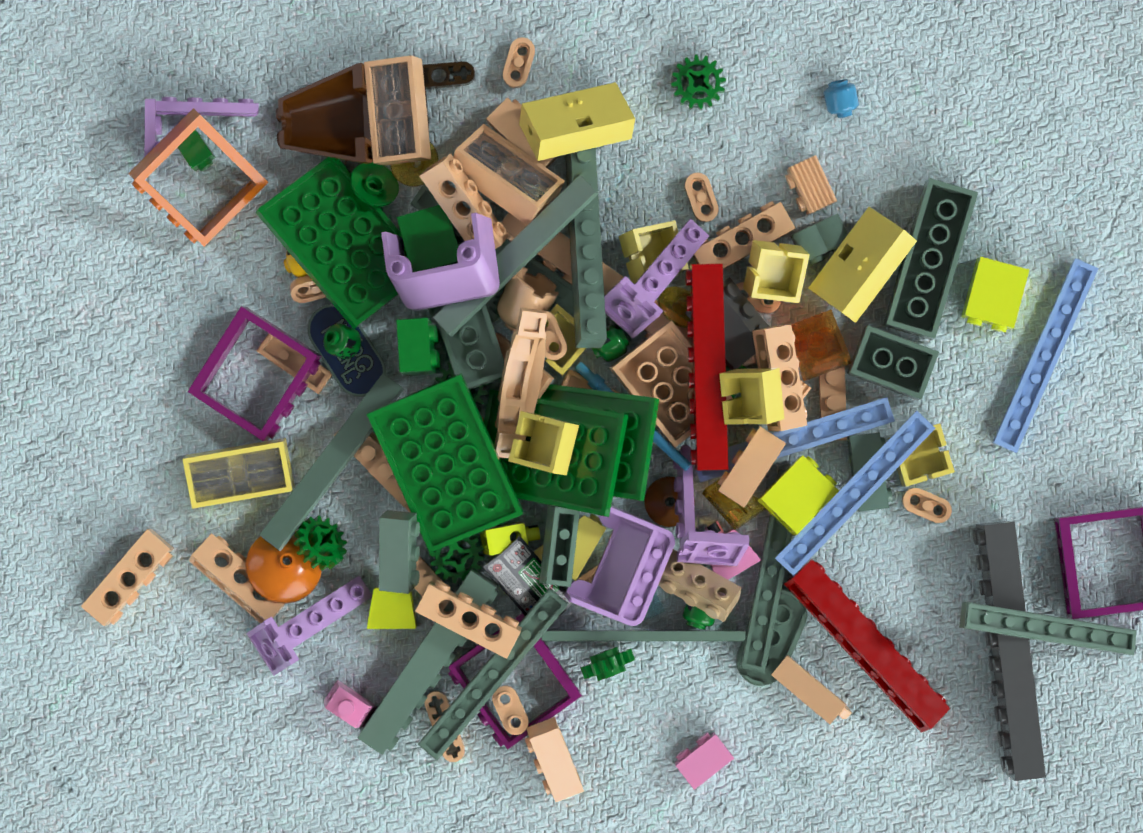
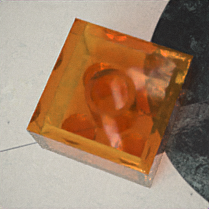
M832 310L791 324L792 331L795 334L794 345L796 356L799 360L798 369L803 382L851 364L849 351Z

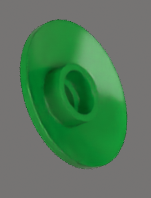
M373 162L361 163L356 166L351 174L350 183L354 193L359 199L369 205L379 207L389 205L396 199L399 193L397 178L391 170L383 165L374 164Z

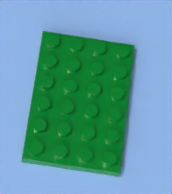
M327 157L258 208L256 214L352 328L356 329L398 296L386 272L381 232H389L400 237L402 235L379 206L369 205L356 196L350 183L351 173L339 159ZM404 245L405 257L408 258L407 252H406V249H405V245Z
M462 373L367 413V417L407 505L412 513H417L420 533L429 553L523 515V509Z
M550 384L540 399L629 415L613 497L644 501L659 399Z
M490 389L484 424L494 445L497 433L495 424L500 402L498 400L499 391ZM538 398L534 414L579 425L567 475L542 471L509 462V458L499 457L517 498L609 517L629 415ZM527 436L525 441H530L531 437Z

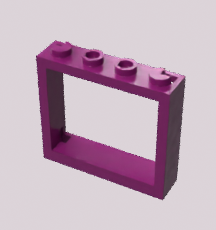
M241 306L187 392L260 440L269 441L270 438L273 439L281 429L279 423L282 418H287L294 409L292 403L296 396L300 397L305 392L308 386L305 382L310 374L315 375L318 371V367L321 364L319 360L322 355L248 307ZM249 321L307 358L262 429L205 393Z
M1143 506L1054 518L1067 618L1079 619L1143 610V601L1081 609L1070 524L1140 516L1143 535Z
M520 613L514 619L520 623L525 615ZM498 629L496 632H494V633L491 634V635H496V634H498V633L500 632V629ZM542 638L537 641L534 648L568 695L530 721L528 727L554 717L582 696L580 690ZM478 644L449 665L448 668L451 671L448 674L455 685L460 683L465 688L469 684L470 680L460 667L486 649L485 647ZM486 703L479 710L480 713L477 714L485 726L490 725L495 732L492 734L495 741L500 747L505 745L507 750L528 735L526 729L522 734L509 736Z

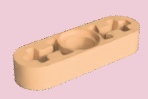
M441 691L430 692L425 701V708L432 726L442 716L440 715L434 719L433 714H438L435 706H430L429 704L433 700L432 696H436L437 699H443V702L440 704L442 712L450 706L447 696ZM460 734L453 741L454 746H459L461 749L457 752L458 756L454 757L452 753L448 754L447 750L443 753V757L449 762H457L464 756L465 746Z

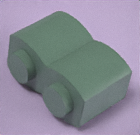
M835 214L793 234L791 239L794 245L802 246L810 254L808 262L812 266L825 260L823 255L831 251L834 254L848 233L839 214Z

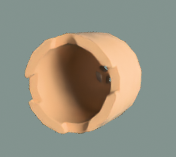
M525 267L506 284L497 305L499 316L505 322V326L512 331L517 328L520 308L549 311L559 294L555 292L557 286L541 273H538L536 276L526 273L528 268Z

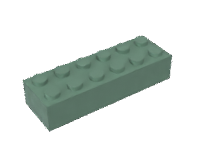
M932 178L925 181L910 231V235L917 242L901 262L883 326L929 340L936 338L978 192Z

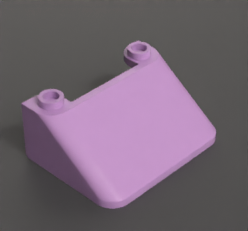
M611 505L609 517L599 515L600 522L604 526L613 529L592 582L589 583L581 579L574 580L571 583V587H567L564 596L571 603L629 626H636L645 618L674 548L675 538L669 530Z

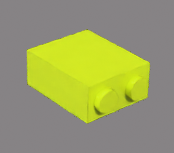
M981 256L977 258L961 317L967 318V323L981 326L982 323L992 325V330L1006 333L1007 329H1014L1029 269Z
M803 455L798 457L757 500L793 536L797 535L839 492L835 487L837 485L835 480L828 474L823 475L817 469L819 467L818 464L811 457L807 456L805 458Z

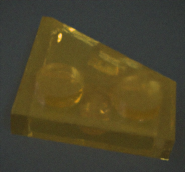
M720 479L706 487L702 493L734 530H737L766 510L757 501L759 498L752 496L747 505L742 507L718 490L721 486L717 483Z

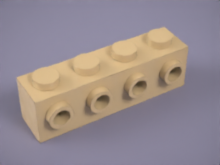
M674 549L658 584L666 593L680 597L686 604L693 607L696 606L709 617L719 619L722 622L726 620L739 601L742 588L701 564L677 562V551Z

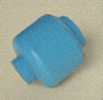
M847 79L828 83V88L824 90L827 111L830 114H837L838 118L853 115L852 110L859 106L855 85L848 83Z

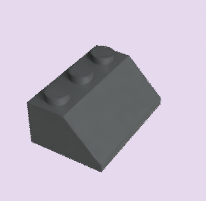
M729 277L723 282L725 363L730 370H735L756 354L752 330L768 328L770 326ZM686 311V315L691 320V311Z

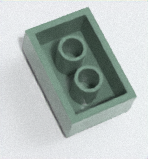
M867 325L862 331L847 374L912 399L922 400L939 351Z

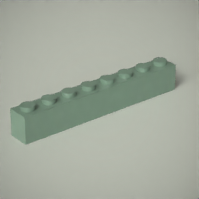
M596 148L566 154L567 187L581 175L598 193ZM597 195L569 222L576 348H601L607 340L599 197Z
M472 567L455 593L459 595L462 592L473 598L472 602L479 606L486 603L491 605L498 595V592L495 591L498 584ZM452 601L448 602L443 611L450 612L454 609ZM468 611L463 614V619L467 623H474L477 621V616L475 613ZM435 622L360 732L358 739L382 755L386 749L392 751L399 740L396 737L397 733L401 728L403 730L407 729L413 720L410 714L414 708L419 710L427 699L424 695L429 687L434 689L442 677L438 674L443 666L449 667L456 656L452 652L457 645L462 647L467 638Z

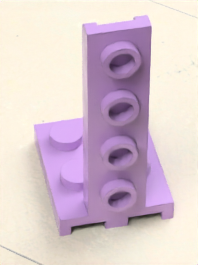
M162 97V101L145 99L144 157L159 143L157 135H162L161 116L157 115H187L194 108L201 116L255 117L258 115L259 103H253V99H238V103H228V99L214 98L213 102H202V98L195 97L187 98V102L177 101L175 97Z
M690 219L635 284L625 276L604 295L605 313L632 338H635L663 312L654 303L655 300L709 235Z
M682 445L679 452L690 461V450L692 448L688 445ZM673 461V468L677 469V477L674 479V491L678 492V499L675 502V515H679V522H677L675 530L676 538H679L680 548L677 552V562L737 566L749 546V535H741L738 532H729L727 534L715 533L712 530L695 532L693 465L687 471H684Z
M358 576L278 627L271 616L246 634L274 676L299 660L293 650L294 647L372 598V594L361 577Z

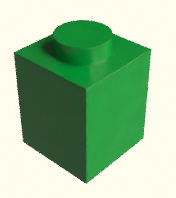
M196 129L177 147L195 172L197 170L201 172L206 170L213 164L212 160L216 158Z

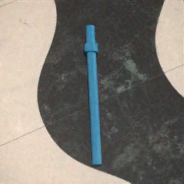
M582 362L575 367V370L588 381L587 385L593 390L614 392L604 383L605 380L598 373L594 374ZM655 430L653 442L684 471H687L691 466V462Z

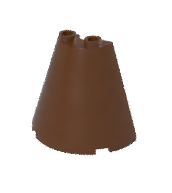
M356 63L278 99L276 118L279 123L282 122V129L277 133V143L281 149L365 164L373 162L363 63Z

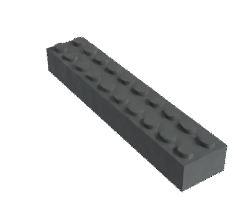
M999 521L976 524L977 530H973L974 544L979 546L980 554L976 555L977 569L982 570L983 579L979 580V589L981 596L985 595L986 605L1026 612L1015 522ZM985 632L987 646H991L992 656H988L990 671H994L995 681H991L993 696H997L998 706L994 707L996 721H1000L1001 731L997 732L999 746L1003 747L1004 756L1000 758L1002 771L1006 772V775L1014 781L1046 778L1029 639Z

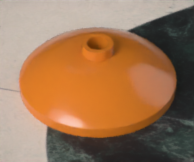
M294 534L281 551L260 536L252 544L246 557V574L251 586L259 595L275 603L287 604L304 599L315 589L321 577L322 571L319 565L314 569L311 568V562L307 561L304 563L303 559L305 556L296 553L300 550V547L294 545V542L298 539ZM283 558H288V559H290L291 564H290V565H285V564L283 563L282 559H283Z

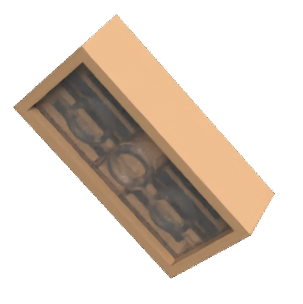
M410 55L364 62L373 163L386 166L431 160L422 59Z
M485 124L480 126L456 148L453 155L461 163L464 173L469 180L475 183L479 192L527 226L560 194L565 180Z

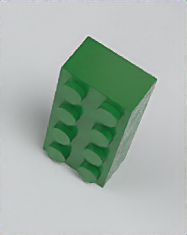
M428 318L396 320L400 373L406 376L437 374L436 369L441 368L440 353L435 350V343H439V330L436 325Z

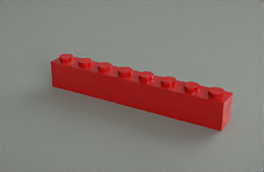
M723 264L690 265V270L685 272L686 286L690 285L691 296H686V309L691 311V321H687V337H692V347H688V363L692 362L693 373H688L689 388H693V398H689V413L694 414V424H690V439H695V450H690L691 465H695L697 471L728 470L727 425L724 424L722 404L723 401H726V396L721 394L719 374L726 372Z
M813 559L809 560L794 576L792 575L784 583L792 594L921 733L932 729L950 710L945 698L928 685V680L922 674L917 673L913 669L907 657L900 655L894 648L893 642L877 630L874 621L866 618L860 611L858 604L854 600L849 599L842 592V587L827 576L821 564L814 562Z

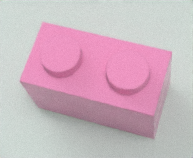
M706 732L696 740L698 745L691 750L686 748L676 756L678 760L675 762V766L694 790L734 759L715 732L712 734Z

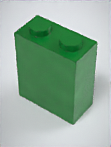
M440 205L396 217L407 256L412 265V272L458 263V244L452 223Z

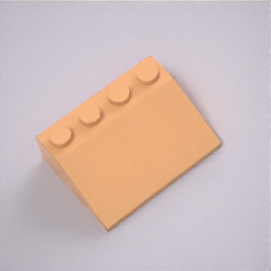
M671 320L629 351L609 369L630 395L659 399L655 427L676 448L690 436V424H694V414L689 413V398H693V388H689L688 373H693L692 362L688 363V347L692 346ZM731 395L726 396V400L733 399Z

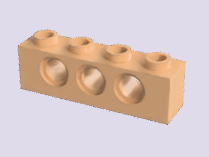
M451 153L429 166L420 175V178L464 241L474 239L472 213L481 214L492 220L495 249L500 247L509 237L505 226L496 219L489 203L483 200L478 193L475 183L469 180L463 171L461 163ZM448 181L453 182L456 188L451 187ZM462 202H466L470 209L466 208Z
M771 201L760 208L761 213L753 217L750 213L738 220L740 225L732 229L726 226L716 232L718 237L711 241L706 239L695 252L693 258L697 264H723L724 270L750 255L753 240L774 242L792 232L795 226L782 203L779 202L775 205ZM758 221H768L771 226L770 231L767 233L760 232L757 228ZM738 232H744L748 235L749 241L746 245H740L736 242L735 235ZM717 244L724 245L727 250L726 256H715L713 247Z
M779 325L752 330L758 368H780V376L781 373L783 374L781 388L785 419L767 424L768 431H784L807 426V410L803 401V385L799 376V360L796 356L795 334L792 331V326ZM777 348L779 349V356L776 353Z
M147 529L81 607L103 626L110 623L114 625L123 615L121 612L122 608L126 604L130 606L139 597L140 594L137 591L143 584L148 586L156 577L154 571L158 566L164 567L173 557L170 552L174 547L153 529ZM144 552L149 553L152 557V563L148 567L142 565L140 557ZM127 572H131L135 576V583L132 586L124 582V575ZM110 591L116 592L119 596V601L116 605L108 602L107 596Z
M211 533L194 551L189 562L260 624L271 616L274 618L286 604L275 603L267 599H255L253 596L255 590L251 586L246 574V558L238 552L235 554L228 548L229 544L221 536L216 537ZM217 557L224 558L227 561V566L220 567L216 565L214 559ZM234 575H244L246 583H237L234 580Z
M437 580L434 583L430 581L415 612L507 659L521 633L522 627L518 626L519 622L509 616L502 618L496 615V610L486 604L479 606L473 603V598L465 593L460 592L457 595L450 591L451 587L444 582ZM442 600L452 601L454 609L450 612L443 611L440 607ZM471 611L476 614L477 621L467 623L463 619V614ZM490 623H495L499 626L500 632L496 635H490L486 631V626Z

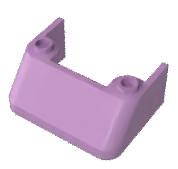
M478 213L471 214L474 239L460 244L457 249L458 263L412 272L411 262L405 257L403 238L389 232H381L387 275L407 308L423 310L489 297L498 291L500 281L492 220Z

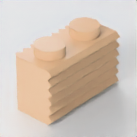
M816 155L787 169L788 174L785 175L790 189L795 188L799 196L796 198V202L801 212L806 211V214L810 215L837 202Z

